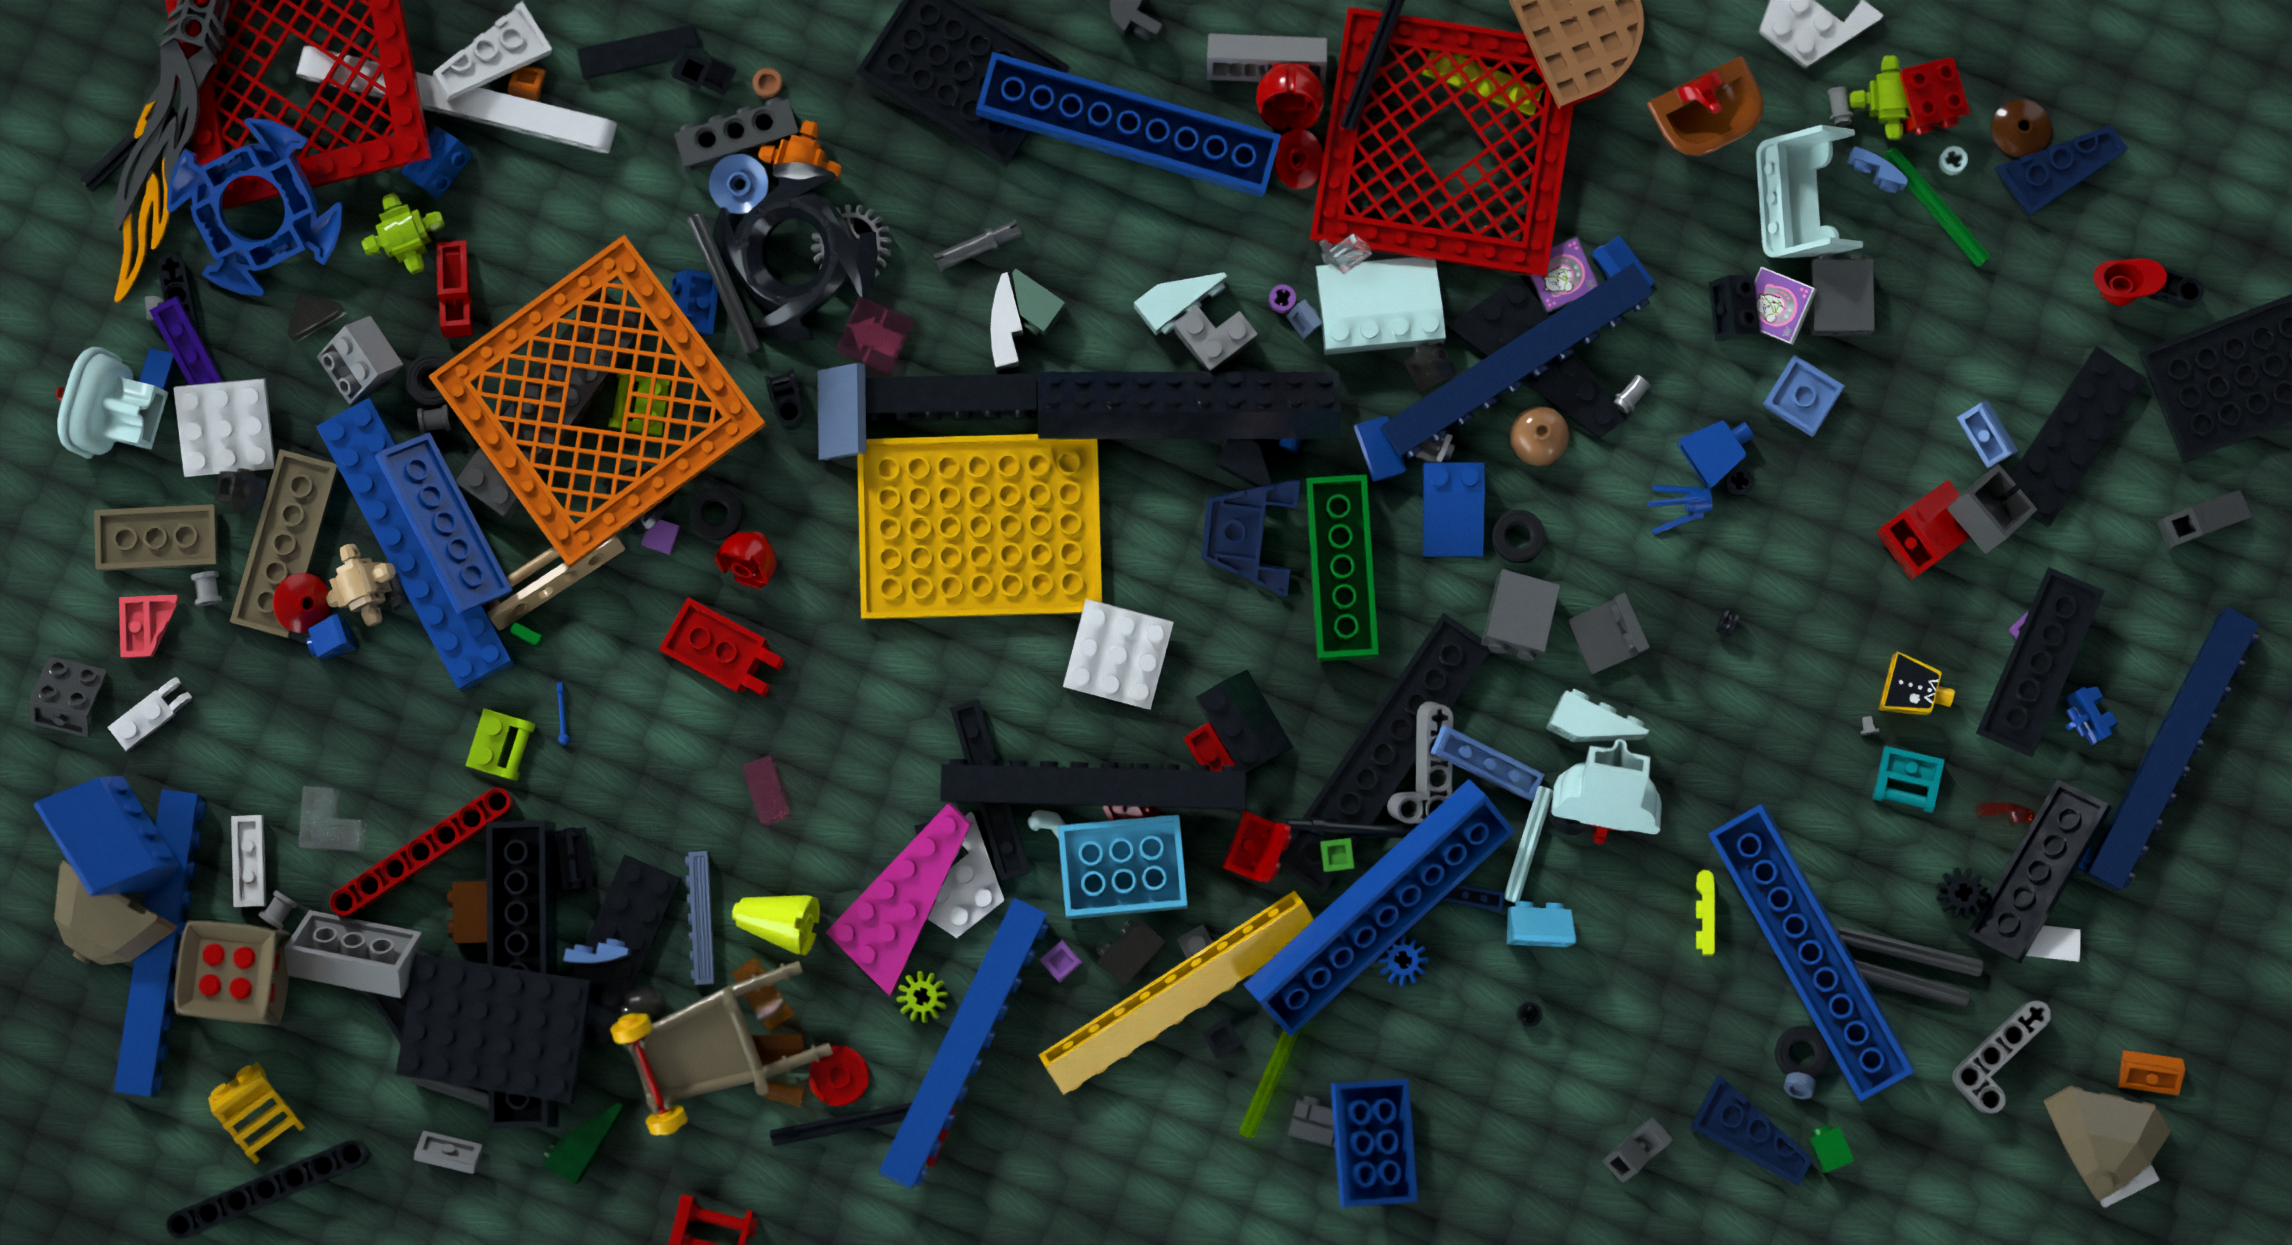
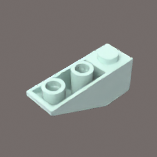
M1218 273L1157 284L1134 302V308L1155 335H1158L1160 332L1167 334L1173 329V325L1178 318L1185 313L1187 314L1197 305L1200 308L1202 306L1200 302L1208 295L1214 298L1226 288L1224 283L1227 282V275L1225 273Z

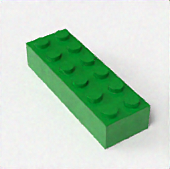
M1367 474L1306 478L1305 487L1317 662L1377 658L1379 650Z

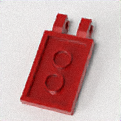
M687 597L658 649L662 653L737 693L739 691L744 693L746 688L763 697L767 695L770 686L753 677L759 664L762 661L780 671L785 662L782 657L768 650L770 645L767 644V639Z

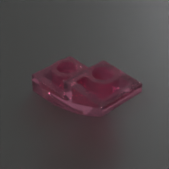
M769 755L742 765L761 825L764 827L791 817L785 790L780 785L774 759Z

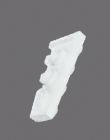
M522 1L507 16H503L496 21L495 25L487 32L481 33L467 48L461 49L433 72L432 77L446 100L449 101L550 55L552 48Z

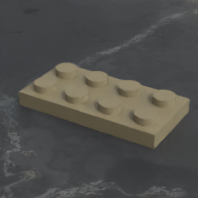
M215 504L94 510L95 570L97 571L218 565L217 506Z

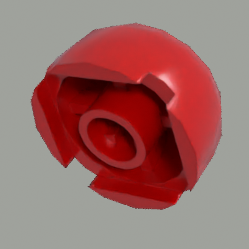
M759 532L734 533L725 540L714 557L716 565L724 574L729 570L737 575L734 581L750 588L761 589L765 583L768 585L777 567V557L773 547L768 542V538Z

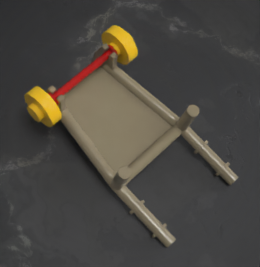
M799 961L786 966L782 963L780 968L758 976L752 974V978L721 989L651 1024L647 1014L636 1015L632 1013L621 1017L619 1022L611 1027L614 1041L619 1044L624 1043V1046L628 1048L646 1094L647 1106L653 1112L646 1119L651 1134L669 1135L678 1131L687 1122L688 1118L683 1106L672 1105L673 1101L755 1082L757 1094L765 1095L768 1092L766 1078L785 1071L791 1073V1069L815 1060L819 1063V1059L833 1054L830 1043L818 1047L812 1045L810 1050L788 1058L784 1055L782 1060L763 1066L736 997L753 990L759 992L761 987L783 979L789 981V977L803 972Z

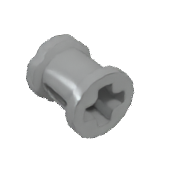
M206 571L191 575V580L195 581L196 606L214 605L223 601L222 597L218 594L216 578L219 577L218 572Z
M275 890L273 893L274 899L265 912L261 911L259 913V916L274 927L282 930L284 927L283 921L292 908H297L298 904Z

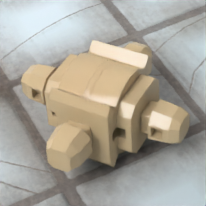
M355 544L344 545L340 548L342 563L345 564L336 569V578L329 579L332 590L326 596L327 603L330 607L349 608L350 612L362 611L361 616L364 623L368 627L375 626L382 621L380 608L377 605L386 601L384 596L386 592L392 591L389 581L396 574L394 565L392 563L372 562L371 558L360 559L361 555Z

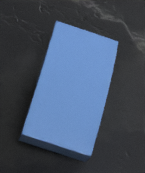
M1856 146L1850 152L1847 164L1854 165V169L1862 173L1875 171L1873 183L1880 185L1879 188L1881 190L1896 193L1897 190L1902 191L1906 186L1908 179L1885 159Z
M607 938L606 944L598 943L596 954H592L593 948L575 944L574 950H565L563 961L578 964L608 963L629 957L631 949L624 948L625 942Z

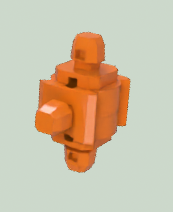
M805 121L802 124L799 132L801 137L791 135L790 141L781 139L779 149L774 145H761L758 157L763 162L771 165L773 162H775L774 164L799 162L817 165L835 173L836 178L833 181L839 180L842 173V167L838 163L830 160L826 163L827 155L822 150L821 144L815 141L819 132L818 124L811 121Z

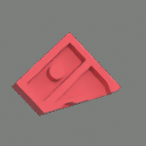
M179 595L119 597L121 658L154 657L180 601Z

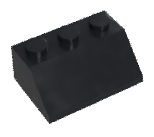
M1248 670L1238 673L1196 696L1195 701L1235 766H1240L1241 772L1249 774L1293 748L1292 743Z

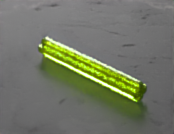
M1284 1029L1282 1030L1238 1132L1240 1135L1249 1139L1254 1137L1299 1035V1030L1291 1037Z

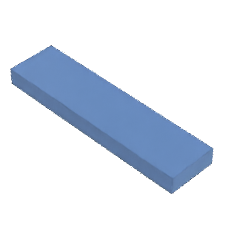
M1442 725L1430 752L1531 802L1534 801L1537 788L1540 786L1545 775L1445 725Z

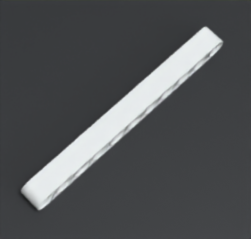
M304 46L296 76L305 80L322 83L335 60L315 47ZM329 51V52H331L332 54H334V55L337 56V57H338L339 54H340V53H336V52ZM346 55L343 61L355 68L360 58ZM367 60L360 72L372 78L380 64ZM340 65L332 79L344 85L352 71ZM416 72L423 109L597 152L610 153L617 126L616 122L479 87L447 101L432 76ZM382 73L379 79L377 80V83L385 87L384 77ZM357 75L349 90L362 94L369 82ZM329 82V86L336 87L335 85ZM374 86L369 95L383 98L385 93Z

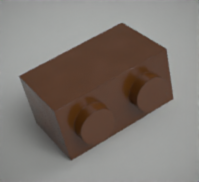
M487 881L452 882L453 889L448 890L447 895L448 907L453 908V920L448 921L449 938H453V943L457 945L487 944Z

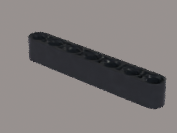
M345 1141L174 1212L167 1219V1231L172 1237L178 1239L196 1236L362 1167L369 1160V1148L362 1141ZM353 1145H356L361 1151L360 1159L355 1163H352L347 1158V1150ZM324 1157L329 1158L332 1162V1170L326 1175L321 1173L318 1167L320 1160ZM295 1169L301 1170L304 1175V1180L299 1186L293 1185L290 1181V1175ZM266 1181H271L275 1185V1193L270 1198H266L262 1193V1185ZM239 1192L243 1193L247 1199L246 1206L241 1210H238L233 1204V1199ZM210 1204H213L218 1209V1216L213 1222L205 1217V1209ZM181 1216L186 1217L190 1224L189 1229L184 1234L179 1232L176 1227L177 1220Z

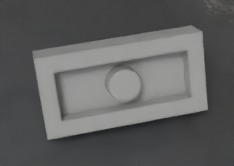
M423 1130L415 1150L414 1160L474 1174L482 1153V1144Z

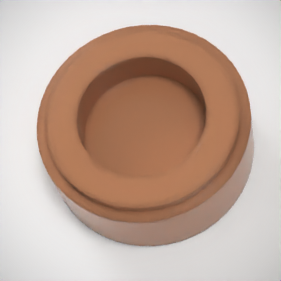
M764 68L754 75L753 88L759 97L773 99L781 93L783 81L776 70Z

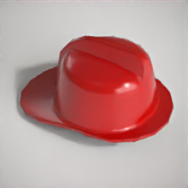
M2140 258L2106 261L2098 265L2093 276L2094 283L2100 290L2101 298L2117 306H2126L2135 302L2138 297L2155 294L2163 288L2167 279V273L2161 264L2151 259Z

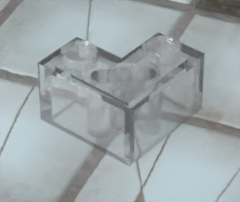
M303 786L299 848L305 850L365 853L367 822L337 819L339 790Z

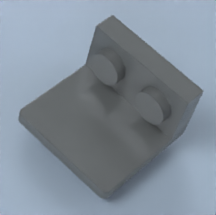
M1626 593L1620 594L1610 602L1568 620V625L1592 675L1640 655L1650 648Z
M52 656L48 657L28 701L30 724L89 738L93 729L91 710L107 676L106 670Z

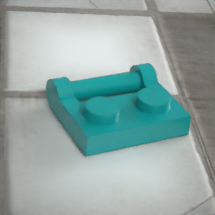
M1884 746L1872 799L1881 802L1883 799L1917 806L1923 808L1925 812L1933 813L1945 759ZM1891 779L1926 787V796L1887 788V780Z

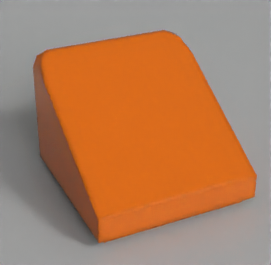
M529 66L515 70L509 82L508 95L538 102L546 70Z

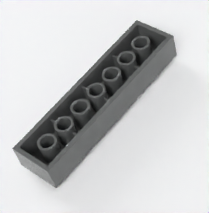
M602 291L588 301L600 302ZM606 295L605 303L621 305ZM583 306L581 321L596 323L599 308ZM604 309L602 324L617 326L620 311ZM625 311L623 327L638 329L640 318L632 312ZM645 322L644 330H648L649 327ZM569 325L559 339L572 341L574 325ZM580 326L577 342L593 344L595 328ZM601 329L598 344L614 347L616 331ZM622 332L619 347L634 349L637 334ZM555 344L553 359L568 361L571 346ZM576 347L574 362L589 364L592 349ZM597 350L595 365L611 367L613 352ZM618 353L616 368H620L630 354ZM541 363L531 378L544 379L546 364ZM552 365L549 380L565 382L567 367ZM573 368L563 424L578 426L616 373ZM527 382L525 398L540 400L543 385ZM548 385L546 401L561 403L564 387ZM513 402L503 416L516 418L518 402ZM524 403L521 419L537 421L539 405ZM545 406L542 422L558 424L560 408ZM500 421L512 438L515 423ZM520 424L518 439L533 441L536 426ZM541 427L539 442L554 444L557 429ZM562 430L560 445L563 446L574 431ZM517 445L530 462L532 447ZM481 447L455 480L459 487L507 521H509L521 504V501ZM537 448L535 463L550 465L553 450ZM535 469L540 477L545 471L543 469Z

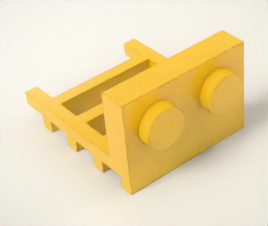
M258 1062L253 1066L248 1065L242 1068L236 1074L235 1079L227 1085L223 1083L217 1086L208 1098L212 1114L217 1117L224 1129L232 1135L234 1141L241 1146L245 1154L255 1164L260 1161L255 1152L293 1124L299 1131L305 1128L299 1118L268 1082L266 1072ZM273 1098L276 1101L274 1106L238 1132L233 1127L269 1099ZM282 1111L285 1112L288 1117L251 1144H247L244 1140L246 1137Z

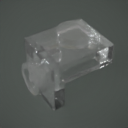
M1351 234L1335 247L1326 239L1319 242L1323 249L1321 257L1326 265L1331 269L1335 267L1343 274L1360 265L1363 260L1372 255L1369 246L1355 234Z

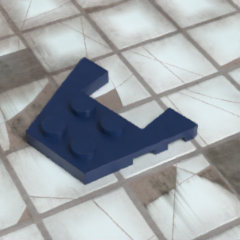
M1295 479L1208 497L1201 558L1234 574L1237 573L1262 587L1265 586L1276 591L1281 596L1288 597L1291 568L1260 564L1266 505L1298 508L1301 480Z

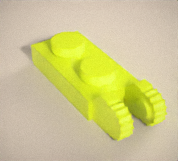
M1706 869L1699 872L1696 878V890L1702 895V900H1696V919H1702V931H1696V949H1702V956H1713L1715 954V878H1713L1712 872Z

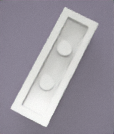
M231 816L234 907L266 906L264 816Z

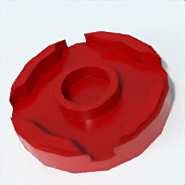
M846 1046L831 1047L832 1055L819 1059V1063L816 1060L812 1062L809 1069V1083L812 1092L820 1101L831 1106H847L855 1103L864 1095L869 1084V1069L866 1060L857 1051Z

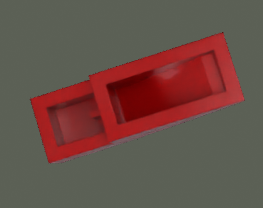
M467 241L436 243L437 295L440 307V328L443 337L474 336Z

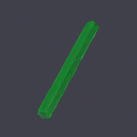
M1897 147L1889 149L1884 154L1883 159L1902 172L1908 179L1906 186L1975 266L1983 265L1990 258V254L1902 152Z

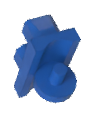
M2095 686L2088 689L2083 687L2064 698L2069 707V710L2066 712L2072 722L2065 725L2067 731L2076 727L2080 736L2083 737L2085 735L2091 745L2112 734L2111 730L2118 725V721L2113 713L2108 711L2101 715L2097 709L2096 704L2103 701V696L2098 687Z

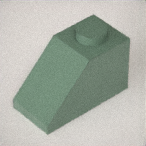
M1015 269L1012 275L1020 320L1024 322L1022 327L1035 336L1038 333L1046 336L1066 308L1065 302Z

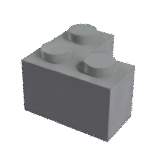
M1197 305L1173 325L1175 333L1206 372H1217L1254 344L1258 338L1257 332L1240 311L1215 328Z

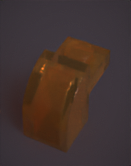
M755 956L731 974L736 983L752 978V974L758 976L767 972ZM774 983L761 987L759 992L753 990L743 994L769 1031L794 1014Z

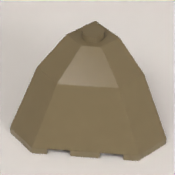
M62 861L59 868L54 919L64 944L75 950L72 956L86 964H89L92 960L101 965L130 962L175 931L177 927L175 924L160 914L138 904L123 893L90 896L72 866Z
M2068 1086L2044 1100V1104L2066 1150L2098 1202L2127 1186L2151 1164L2171 1132L2169 1125L2155 1104L2128 1101L2124 1097L2102 1092L2100 1094L2083 1091V1088Z

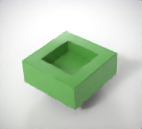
M1351 838L1320 842L1324 872L1354 869Z

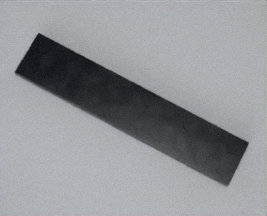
M1443 612L1302 820H1310L1311 817H1317L1331 822L1372 824L1416 760L1417 711L1423 703L1431 701L1445 705L1449 709L1452 708L1491 651L1488 649V646L1481 645L1482 638ZM1438 712L1437 715H1432V720L1438 717ZM1293 831L1289 846L1285 851H1281L1278 862H1280L1281 868L1323 896L1339 871H1323L1320 842L1351 838L1353 852L1363 836L1324 833L1323 836H1313L1309 832Z

